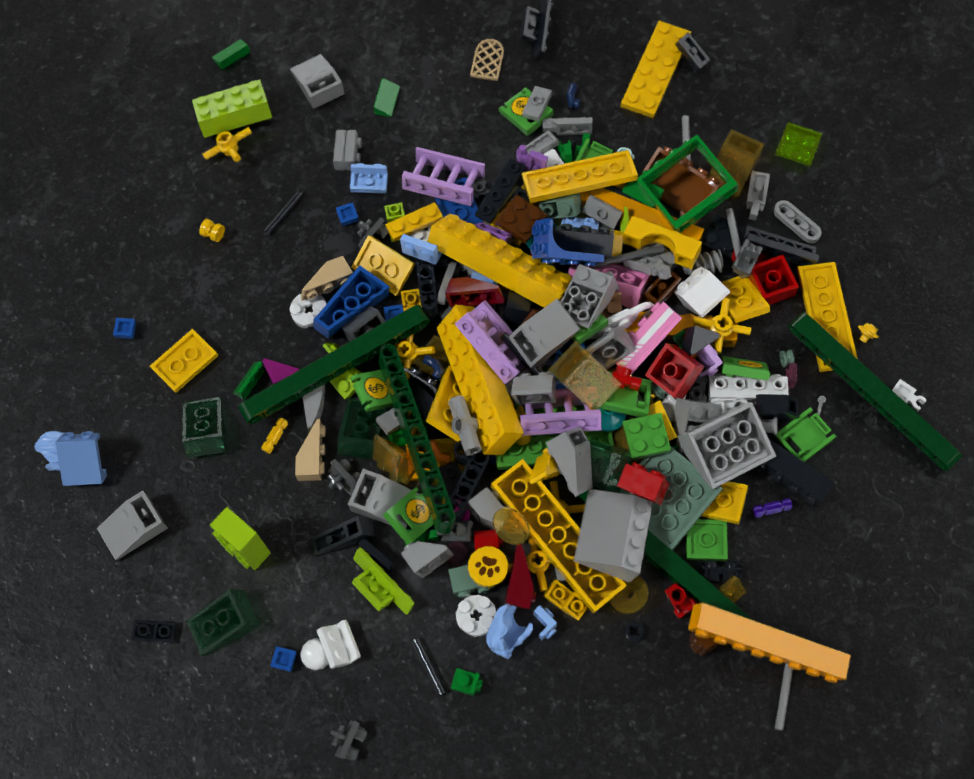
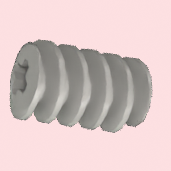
M718 249L717 252L715 250L710 251V254L708 252H704L703 255L699 254L692 269L682 266L685 275L691 276L692 272L700 266L710 270L712 274H715V268L722 273L723 258L721 251Z

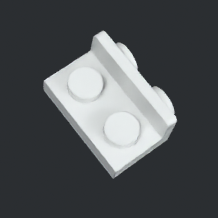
M342 620L337 625L325 626L317 630L330 668L349 665L361 657L347 620Z

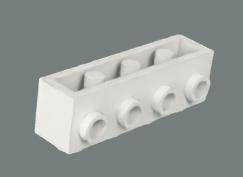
M716 373L710 376L707 382L708 402L716 398H744L748 403L752 402L755 405L756 395L758 394L788 395V377L774 374L768 380L735 375L727 377Z

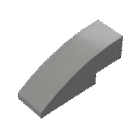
M325 384L303 396L309 432L316 420L321 418L325 401Z

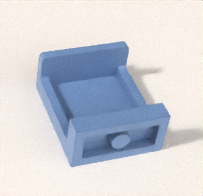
M86 431L81 434H73L72 432H67L57 439L55 443L63 486L103 483L107 474L106 469H102L98 447L99 433Z

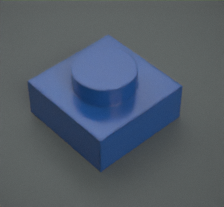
M353 202L336 208L342 226L359 221Z
M402 304L384 307L385 320L388 321L402 313Z
M116 318L113 336L115 338L134 339L136 320Z
M276 646L270 667L291 672L297 652Z

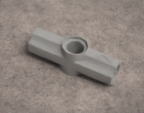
M458 395L451 398L448 403L454 418L452 420L453 432L459 434L466 455L471 456L479 453L482 448L476 433L478 429L477 419L471 417L464 396Z

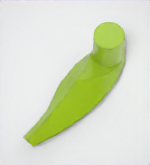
M624 207L620 231L623 232L629 223L627 207Z

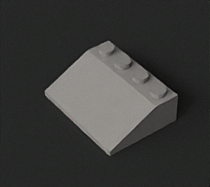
M752 402L739 405L677 436L685 455L711 489L776 457Z
M590 489L587 494L574 562L627 582L632 581L641 571L653 502L635 495Z

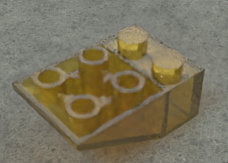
M731 129L717 159L738 183V191L733 195L739 197L762 154L764 143ZM712 168L708 177H716L717 179L723 182L722 186L725 185L726 183Z
M577 341L549 369L559 381L591 410H598L622 385Z

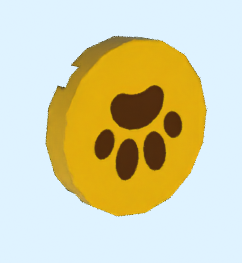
M485 546L472 553L468 561V572L476 584L482 587H494L505 579L508 573V561L501 550Z

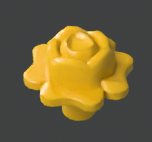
M866 323L864 326H858L862 333L860 340L864 343L868 339L879 338L876 334L878 329L874 325Z

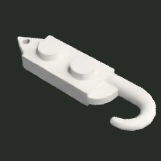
M644 302L606 318L608 326L588 339H599L618 325L623 329L628 328L636 320L638 313L649 309L643 314V317L652 314L650 310L654 304Z

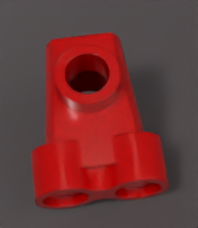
M617 366L616 370L612 373L610 381L614 382L613 386L624 389L626 386L629 389L638 391L642 379L631 377V369Z
M677 582L665 590L666 595L675 608L673 612L678 619L691 611L693 605L697 604L693 597L690 598ZM674 591L679 592L680 596L678 599L673 598L672 593Z

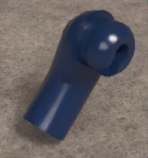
M574 83L569 85L566 96L568 106L571 109H578L580 100L575 99L577 85Z
M426 354L422 363L434 369L433 377L442 379L445 369L441 361Z

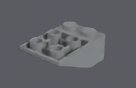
M321 54L290 68L313 109L344 95L340 78Z
M579 264L561 300V304L577 325L589 329L611 301L618 284L613 276Z
M556 299L520 325L509 338L530 368L546 362L581 329L561 302Z
M677 398L673 416L676 435L678 436L719 416L722 405ZM677 437V452L680 453L687 460H689L688 457L685 455L684 450Z
M581 426L565 431L546 442L549 454L554 457L558 464L559 472L564 475L568 489L575 497L592 489L590 442Z
M363 469L348 506L352 512L390 525L383 514L412 490L380 474ZM400 514L397 515L396 518L406 529L408 524Z
M486 487L468 501L470 513L482 527L489 530H498L500 535L522 544L525 543V527L519 520L516 522L512 518L513 513L506 505L504 507L499 502L500 497L494 490L490 491Z
M144 491L125 501L97 527L116 561L168 529L151 499Z

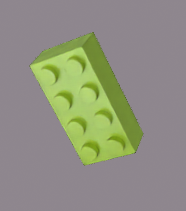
M260 80L192 100L204 138L272 118Z
M228 507L210 524V527L214 530L212 535L246 569L251 567L255 571L271 554L259 535Z

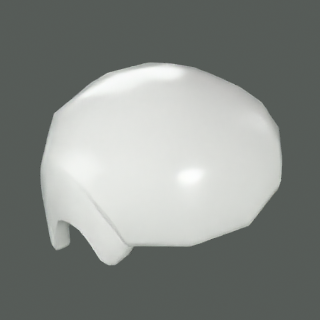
M319 638L310 639L303 645L300 653L301 660L307 668L319 670L329 664Z

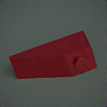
M470 277L450 279L445 291L451 308L455 305L476 306L484 300L489 304L504 303L505 301L498 285Z
M517 542L505 604L530 609V605L535 603L536 592H533L534 588L523 546Z

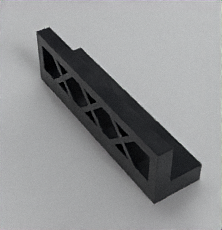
M745 227L742 245L748 239L752 244L763 248L761 254L774 258L784 255L787 262L800 266L813 265L818 262L819 255L815 254L817 247L754 227Z

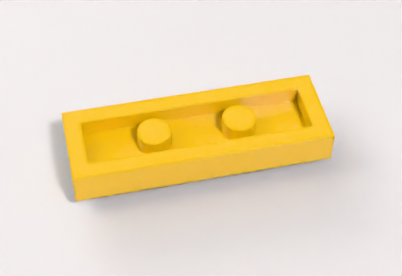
M434 202L385 225L393 242L401 239L403 234L409 236L435 224L443 216Z

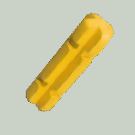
M281 417L278 418L275 423L276 426H273L266 438L267 442H264L261 447L266 453L270 454L273 451V445L277 444L283 434V429L285 430L288 425L287 420Z

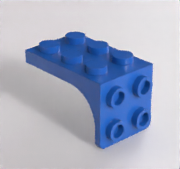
M553 219L536 220L535 224H533L532 259L542 260L544 264L560 263V265H577V267L579 264L588 267L604 262V255L571 252L561 249L553 238Z

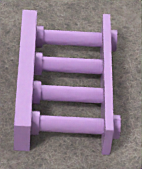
M417 147V165L413 173L404 171L402 174V189L471 206L473 203V188L471 187L476 177L484 179L485 164ZM424 165L434 167L430 177L420 175ZM442 169L452 171L447 182L437 179ZM459 173L469 175L464 186L454 184Z
M486 300L480 303L473 311L467 312L455 323L456 327L505 384L525 367L500 338L505 332L508 336L513 332Z
M596 386L556 389V403L519 404L526 411V415H520L521 427L524 432L522 436L564 433L578 426H581L583 431L601 430L600 409L593 410L591 401L596 398ZM584 405L585 411H573V406ZM553 407H565V412L554 413ZM545 408L546 413L534 414L533 409Z

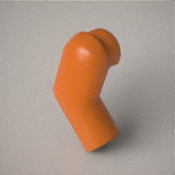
M430 440L429 442L436 461L449 464L451 454L442 453L438 447L439 443L436 440Z

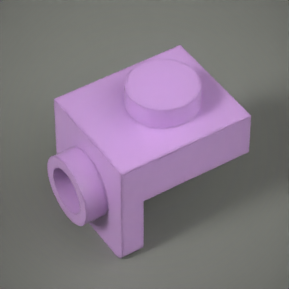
M710 344L696 353L706 368L700 373V377L705 375L710 377L719 371L717 367L723 362Z

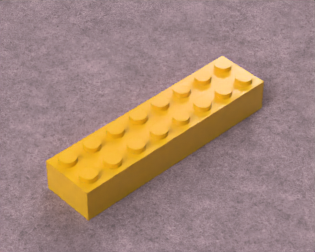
M449 214L431 226L427 242L437 245L439 252L544 308L556 299L561 302L572 280L569 274L562 273L552 265L542 263L539 259H532V256L524 253L521 249L507 244L504 240L497 239L487 231L480 230L472 223L461 220L457 215Z
M455 305L438 325L437 330L461 395L466 400L470 415L478 421L476 433L484 455H503L524 432L504 382L455 325L467 312H471L475 308L472 306Z
M522 459L491 483V488L511 510L513 516L523 524L526 532L590 611L594 613L627 585L622 579L574 562L580 528L541 481L534 484L530 483L532 469Z

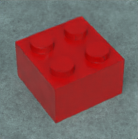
M784 255L755 264L748 276L749 280L769 305L794 297L799 288Z
M666 343L645 376L672 397L683 399L705 366L676 344Z
M634 462L632 466L626 464L617 486L626 492L661 505L670 485L665 480L666 476L654 470H651V473L647 472L648 469L644 468V466Z

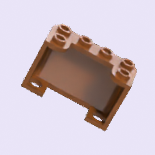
M666 146L665 148L658 147L643 171L651 169L655 162L666 158L673 149ZM684 158L651 182L664 189L660 200L680 212L681 216L721 188L723 184L716 177L710 176L709 178L707 176L708 172L699 167L697 170L692 166L693 162L687 158Z

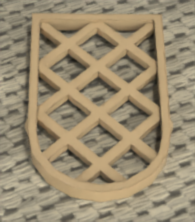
M486 39L478 44L470 77L498 81L504 56L501 43L493 39ZM488 43L489 46H487L486 48L482 46L483 44ZM496 44L500 47L497 50L493 47ZM492 48L494 52L488 54L486 50ZM484 52L487 56L481 58L479 54ZM496 54L499 58L493 60L491 56ZM489 58L492 62L486 64L484 60ZM482 62L484 66L482 68H479L477 64ZM492 64L496 66V68L493 70L489 68V66ZM487 68L489 72L484 75L482 70Z

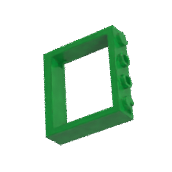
M695 135L690 140L686 139L681 147L671 150L666 158L655 162L651 169L643 171V174L637 178L638 186L673 230L679 233L683 232L738 191V183L698 135ZM698 149L726 184L675 221L647 185Z

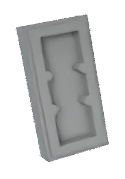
M535 86L522 112V117L540 121L552 95V90Z
M548 130L527 144L526 150L527 153L533 150L544 154L558 146L559 141Z
M593 195L589 196L582 210L583 213L612 229H615L623 214L619 209Z
M394 408L376 418L377 424L387 435L401 428Z

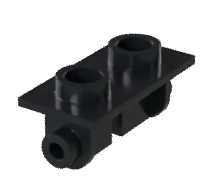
M705 560V563H700L701 568L704 569V571H700V575L707 581H719V574H723L722 581L737 582L742 579V573L738 572V570H743V568L737 561H725V564H717L715 560Z

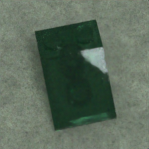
M221 397L182 402V442L187 458L226 452Z
M348 398L338 436V455L376 460L382 434V428L377 424L376 418L384 414L386 408L366 412L364 408L368 404L362 405L360 400Z
M588 440L591 451L592 485L602 490L621 493V488L617 485L625 465L630 464L631 455L629 450Z
M242 589L227 590L186 620L201 656H205L245 636L260 625L247 594Z

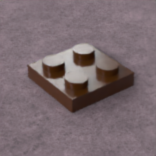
M516 195L498 217L495 225L526 244L533 236L532 227L535 221L546 219L547 214Z

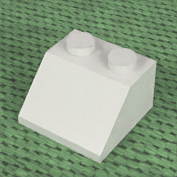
M701 266L695 269L691 276L681 282L673 291L684 307L702 318L730 293L710 271Z

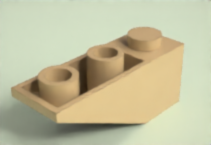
M343 256L327 261L302 289L301 301L314 299L317 295L327 294L336 288L342 287L353 274Z
M320 419L316 420L296 455L295 476L298 481L322 480V474H325V463L322 462V455H325V444H322V437L326 436L325 425H322Z

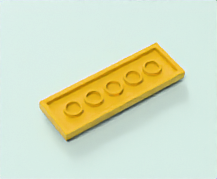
M658 21L621 102L622 108L654 118L682 56L675 43L688 32L691 35V31Z
M629 150L522 173V179L530 203L636 181L638 178V173Z
M835 262L798 266L797 273L806 314L857 358ZM816 355L819 372L833 371Z

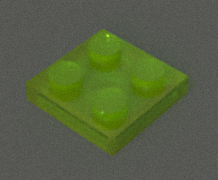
M788 122L776 155L810 166L822 133Z

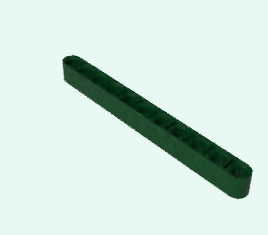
M415 305L245 400L238 406V409L248 425L255 424L379 354L380 348L384 344L395 345L420 331L430 323V320L421 306Z
M800 313L788 325L789 330L941 469L949 471L962 458V454L808 314Z
M384 344L380 348L378 360L434 526L439 533L448 534L452 531L456 518L405 371L403 370L398 351L394 345Z
M592 482V485H593L592 490L602 491L599 487H597V486ZM588 491L576 496V499L581 504H586ZM648 530L643 557L673 583L677 582L690 598L693 597L697 604L702 601V603L753 620Z

